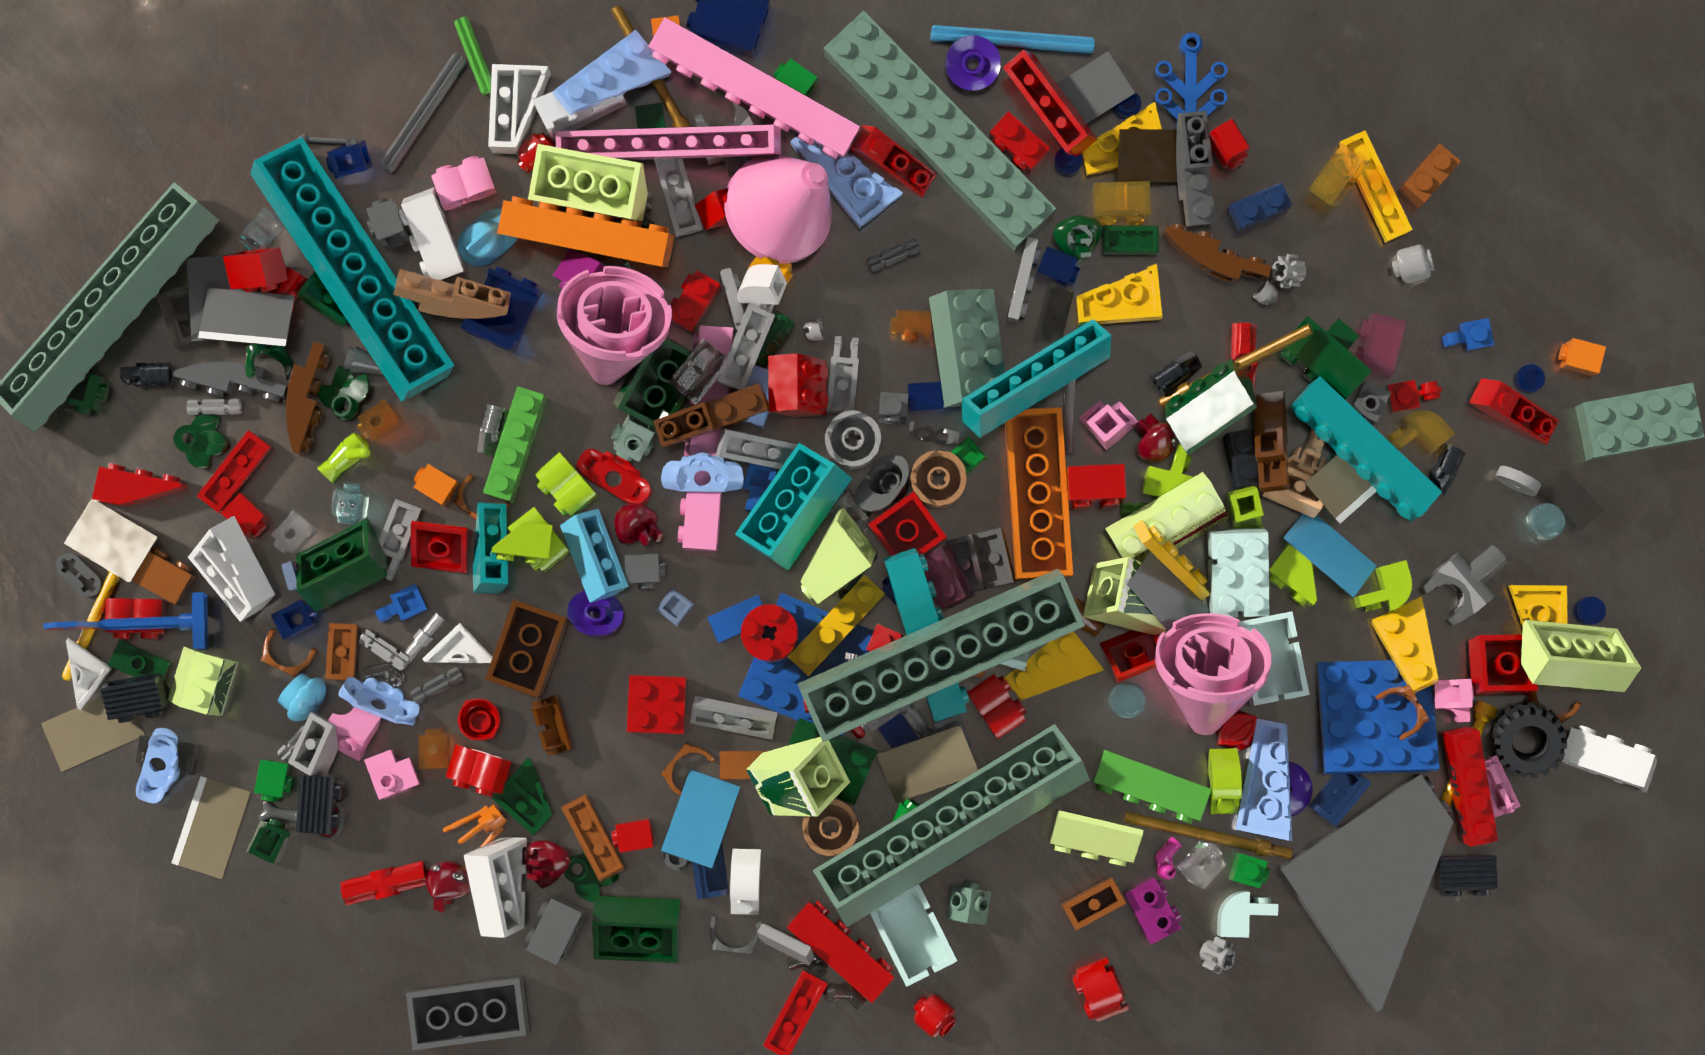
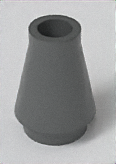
M357 346L356 349L348 348L344 369L350 370V373L378 374L383 376V373L368 351Z

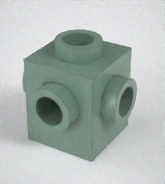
M628 414L623 425L618 424L611 437L614 440L613 445L614 450L617 451L616 454L627 461L634 459L639 462L643 455L647 456L653 446L654 441L651 439L655 433L654 427Z
M964 881L963 886L952 885L947 919L986 925L991 891L980 889L981 884Z

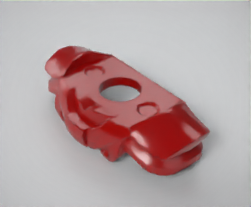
M587 449L580 455L575 469L587 480L625 503L645 505L648 502L652 492L650 484L640 476L641 472L631 464V461H627L607 451L603 454L596 449ZM610 472H617L622 478L621 483L616 487L609 486L605 481L606 475Z

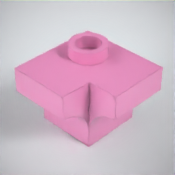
M1099 400L1079 417V421L1106 451L1130 432L1138 423L1120 401L1110 407L1108 404L1105 406Z
M1471 679L1438 680L1437 683L1433 684L1434 709L1447 711L1452 716L1453 723L1470 722V708L1473 707L1472 702L1474 698Z
M356 707L345 715L333 713L328 721L336 725L338 750L360 761L370 741L378 731L381 717Z
M388 750L364 760L379 800L387 799L420 785L411 758L398 762L393 750Z

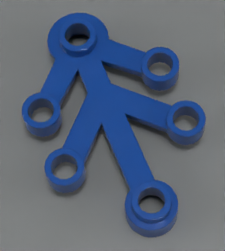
M1196 33L1185 34L1179 44L1181 53L1185 55V84L1172 71V65L1168 61H1160L1155 68L1156 76L1164 79L1185 100L1184 111L1172 100V93L1169 89L1160 88L1155 94V102L1159 106H1163L1177 122L1179 113L1196 112V100L1217 80H1222L1228 72L1225 63L1216 62L1212 65L1210 72L1197 84V54L1202 48V39ZM1187 40H1195L1196 46L1189 47ZM1166 66L1169 72L1162 74L1159 72V67ZM1221 67L1224 73L1217 75L1214 72V68ZM1223 89L1214 90L1210 100L1198 111H1207L1208 117L1217 107H1222L1226 103L1227 93ZM1165 93L1168 95V100L1161 101L1158 95ZM1221 94L1223 96V101L1216 102L1214 100V95Z

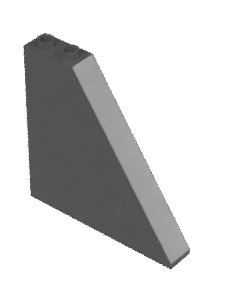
M1415 774L1277 868L1367 1003L1376 1012L1383 1008L1453 824V820L1449 816L1452 814L1450 807L1443 799L1438 800L1434 794L1436 790L1435 785L1428 776L1423 778L1421 774Z

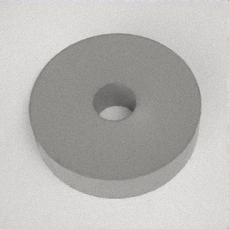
M1500 466L1495 475V478L1502 484L1526 495L1536 496L1541 487L1540 482L1511 467Z

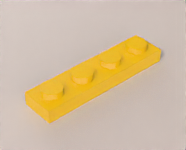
M1366 131L1340 141L1339 146L1385 243L1411 232L1412 227Z
M1141 520L1133 526L1143 545L1201 601L1210 595L1205 585L1208 580L1199 568L1194 571L1190 560L1184 554L1179 556V551L1170 540L1165 542L1163 540L1164 536L1155 525L1150 528Z
M864 575L788 658L809 677L883 598L885 593Z

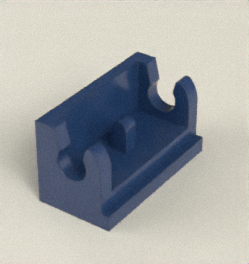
M1334 774L1308 807L1328 824L1336 827L1372 783L1361 774Z
M721 841L712 868L692 862L697 900L729 894L723 844Z

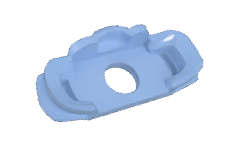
M705 452L692 456H683L680 461H669L663 467L661 475L663 487L677 491L726 492L741 489L744 480L742 467L739 463L724 461L722 457ZM698 471H706L710 474L711 480L706 485H699L694 479L695 474Z
M348 677L338 693L339 697L348 701L353 707L396 724L401 723L413 726L416 723L420 709L419 705L414 701L405 700L404 692L399 688H394L389 683L377 681L374 678H368L363 683L354 677ZM371 701L381 702L384 704L385 709L380 710L373 707Z
M155 729L148 742L149 746L136 786L137 798L148 803L155 804L161 801L165 792H168L169 787L178 779L180 774L177 751L178 738L170 729ZM161 758L165 762L166 768L164 770L154 769L151 765V759Z

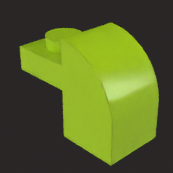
M1178 444L1174 449L1169 471L1149 466L1146 470L1140 496L1157 499L1192 479V476L1182 474L1183 470L1188 471L1192 455H1188L1182 445Z
M1255 486L1225 493L1227 513L1233 528L1263 527L1260 516L1264 514L1258 489Z
M1407 560L1376 568L1375 573L1380 591L1354 598L1356 608L1365 607L1366 612L1382 608L1381 602H1384L1386 612L1401 607L1409 598L1412 590V578Z
M1237 748L1209 749L1208 775L1210 789H1212L1209 802L1210 814H1239V801L1242 799V778Z

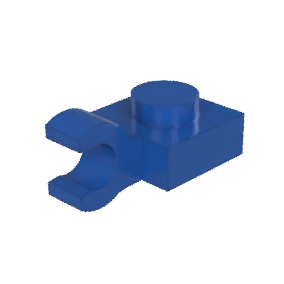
M1489 318L1461 323L1459 325L1460 332H1452L1442 336L1444 347L1463 344L1465 352L1495 345Z
M752 463L749 464L742 488L750 492L745 507L746 512L750 513L761 495H763L775 478L777 469Z
M413 584L391 594L390 597L393 603L375 612L382 623L396 615H399L401 621H404L428 609L417 585Z

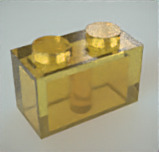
M1341 144L1308 190L1330 206L1337 207L1370 161L1349 145Z
M1150 181L1094 183L1092 187L1093 218L1100 221L1101 225L1116 224V220H1127L1128 224L1144 223V220H1148L1151 215Z

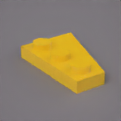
M1155 102L1136 115L1129 117L1112 130L1097 137L1098 140L1081 153L1087 176L1118 169L1119 129H1162Z
M1157 264L1149 266L1146 270L1139 273L1127 275L1124 279L1112 284H1105L1076 296L1078 326H1082L1092 319L1098 324L1161 320L1162 307Z
M1508 586L1522 627L1525 620L1568 624L1567 586Z
M1422 596L1372 620V626L1404 681L1411 687L1414 693L1438 682Z
M1073 631L1050 641L1028 658L1025 671L1015 669L1004 678L1017 697L1023 700L1101 672L1104 669Z

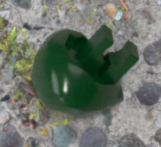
M1074 215L1059 222L1053 231V235L1059 247L1070 258L1080 262L1085 257H1091V251L1101 238L1103 226L1100 221L1094 218Z

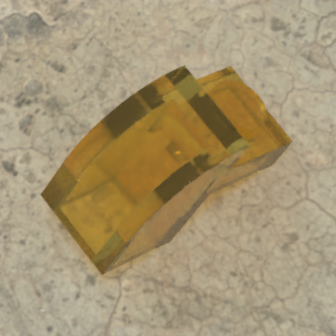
M1420 410L1400 419L1407 429L1405 430L1401 426L1389 437L1392 440L1390 443L1398 450L1415 438L1424 450L1430 454L1455 433L1436 413Z

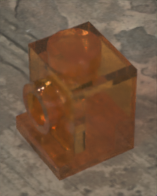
M897 310V317H891V334L902 336V341L909 342L918 341V337H923V343H929L931 312Z
M386 399L381 400L380 403L357 417L360 421L357 428L365 440L371 438L375 443L403 426L400 418ZM377 416L380 417L381 423L378 426H373L372 419Z
M425 729V735H418V769L448 768L450 764V734H442V729ZM432 743L438 747L435 754H431L428 751V747Z

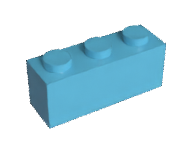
M599 509L576 514L560 525L590 603L613 597L629 587Z

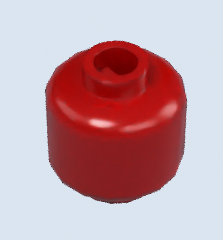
M543 132L540 135L537 133L529 135L517 151L519 157L517 163L528 174L533 171L538 144L556 147L555 142Z
M932 995L928 999L922 997L914 1007V1011L917 1012L914 1017L915 1024L932 1038L939 1035L941 1037L946 1036L957 1021L954 1018L955 1009L938 995Z

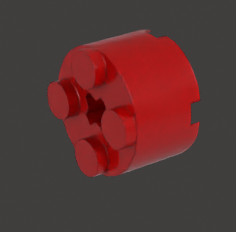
M775 604L761 605L754 608L745 617L741 626V639L746 650L753 657L765 662H777L793 652L798 641V627L793 616L786 609ZM767 626L771 629L777 628V631L774 633L776 638L772 641L770 638L763 639L762 637L765 634L764 628Z
M1108 956L1077 968V974L1073 975L1074 978H1072L1078 994L1084 993L1087 1001H1084V1009L1090 1021L1096 1019L1097 1022L1130 1010L1128 1002L1122 1004L1125 994L1113 965L1110 967L1106 966L1110 962Z

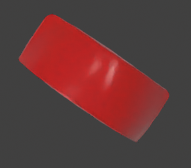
M472 699L464 702L457 721L461 732L467 738L480 741L495 739L500 717L497 708L486 699Z
M1238 710L1215 732L1217 744L1225 749L1237 748L1238 752L1248 749L1253 742L1257 716Z

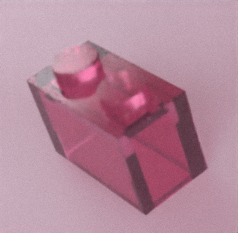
M1373 313L1368 320L1364 319L1360 335L1364 336L1362 347H1357L1355 356L1372 370L1370 374L1388 379L1394 375L1406 321Z
M941 546L924 555L928 570L924 571L928 581H932L937 595L936 598L942 609L953 608L975 596L951 546Z

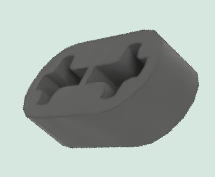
M67 553L58 558L56 570L67 583L83 597H98L104 584L99 574L78 555ZM67 560L71 562L76 561L73 566L79 572L77 575L72 571L65 572L67 568L65 562ZM83 577L91 581L95 579L93 585L96 589L94 591L84 590L87 585L81 580Z

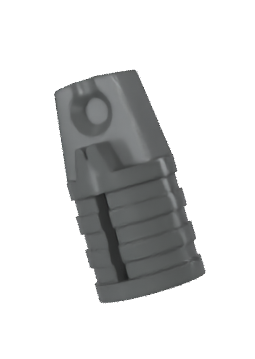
M487 404L482 427L480 428L477 452L494 457L509 410Z

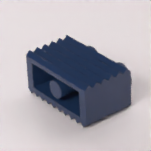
M1282 182L1230 204L1227 212L1236 232L1241 234L1242 231L1246 232L1247 229L1256 227L1258 224L1261 225L1262 222L1266 223L1267 220L1271 221L1272 218H1276L1278 215L1286 214L1291 208L1292 203Z

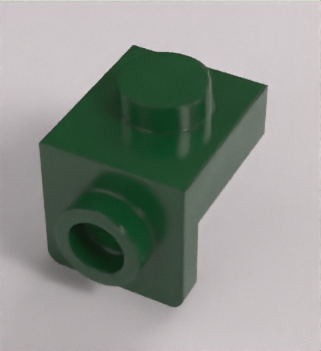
M90 374L84 400L68 398L67 404L74 406L73 411L81 414L90 415L91 411L100 412L103 401H106L109 395L108 380L101 376Z
M270 819L269 823L260 821L246 853L274 864L285 838L289 839L291 833L284 830L285 824Z

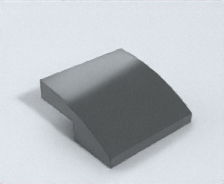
M997 528L945 541L958 595L1016 582L1004 528Z

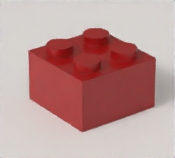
M798 353L768 356V404L771 409L769 412L797 418L826 416L828 395L826 393L828 368L826 360Z
M1125 464L1068 466L1066 468L1068 505H1072L1073 510L1089 509L1091 504H1100L1102 509L1117 508V505H1120L1125 500Z
M914 491L868 524L890 556L913 548L916 549L918 555H925L947 539V536Z
M1478 635L1468 640L1474 696L1529 695L1538 691V685L1532 684L1521 664L1522 635Z
M629 675L627 732L685 734L688 678Z

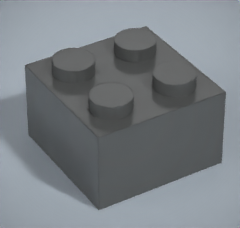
M558 896L544 901L537 916L541 917L538 926L531 927L525 939V942L529 944L526 951L555 965L563 962L587 910Z

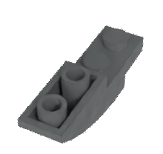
M1207 111L1179 113L1176 137L1177 183L1179 201H1183L1186 227L1212 225L1216 223L1209 169L1213 166Z
M237 362L200 363L175 370L173 374L174 377L181 380L180 385L195 390L197 385L207 388L206 393L218 397H223L224 393L232 395L235 385H237L236 390L252 395L253 390L264 393L263 398L274 402H279L280 398L287 400L288 387L267 381L268 371L259 366H255L256 374L254 378H247L245 364Z

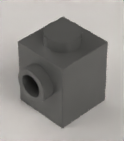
M1364 381L1360 385L1351 406L1373 426L1378 422L1391 392L1373 383Z
M659 554L625 555V578L628 585H638L639 590L655 589V584H661V577H666L665 560H660Z

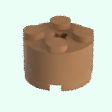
M941 450L929 451L920 456L914 463L910 476V487L923 505L933 509L946 508L956 503L962 496L967 481L966 470L962 461L953 453ZM943 474L945 476L943 479L944 485L941 486L939 483L934 485L932 483V475L940 476Z
M834 799L818 817L804 816L802 832L806 843L813 851L825 856H836L853 846L858 836L859 822L856 813L847 803ZM833 819L836 821L835 826L839 830L838 832H832L831 835H827L823 823H829Z

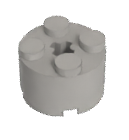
M855 410L838 414L830 422L826 430L825 445L827 453L831 460L841 468L857 470L868 466L876 459L881 447V433L877 423L870 416ZM850 434H854L855 438L860 437L861 439L857 441V446L852 447L851 443L846 444Z

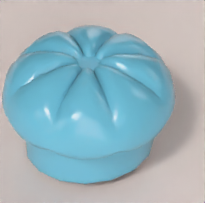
M302 673L283 690L277 703L288 710L287 716L290 720L295 722L305 721L308 719L310 712H317L319 705L324 702L326 685L321 678L311 679Z

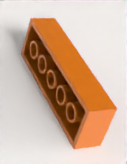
M512 196L511 202L503 200L498 234L669 268L675 235L669 234V228L649 224V228L645 229L641 228L642 222L623 218L621 224L615 223V217L594 213V218L587 217V211L567 207L566 213L560 212L561 206L540 202L539 207H535L532 200Z
M1062 407L1026 409L1005 422L1015 581L1033 580L1056 569L1065 578L1073 576Z

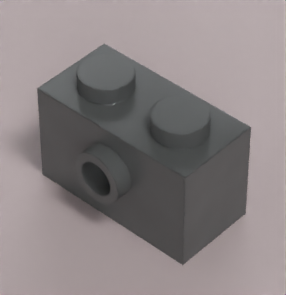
M387 198L373 202L372 207L367 208L366 211L370 219L367 221L372 236H376L379 243L388 250L410 242L409 236L411 235L407 225L404 226L398 210L401 209L393 199L388 201Z

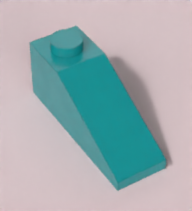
M477 504L473 557V593L501 594L508 585V561L498 560L497 554H491L492 547L507 536L506 504Z

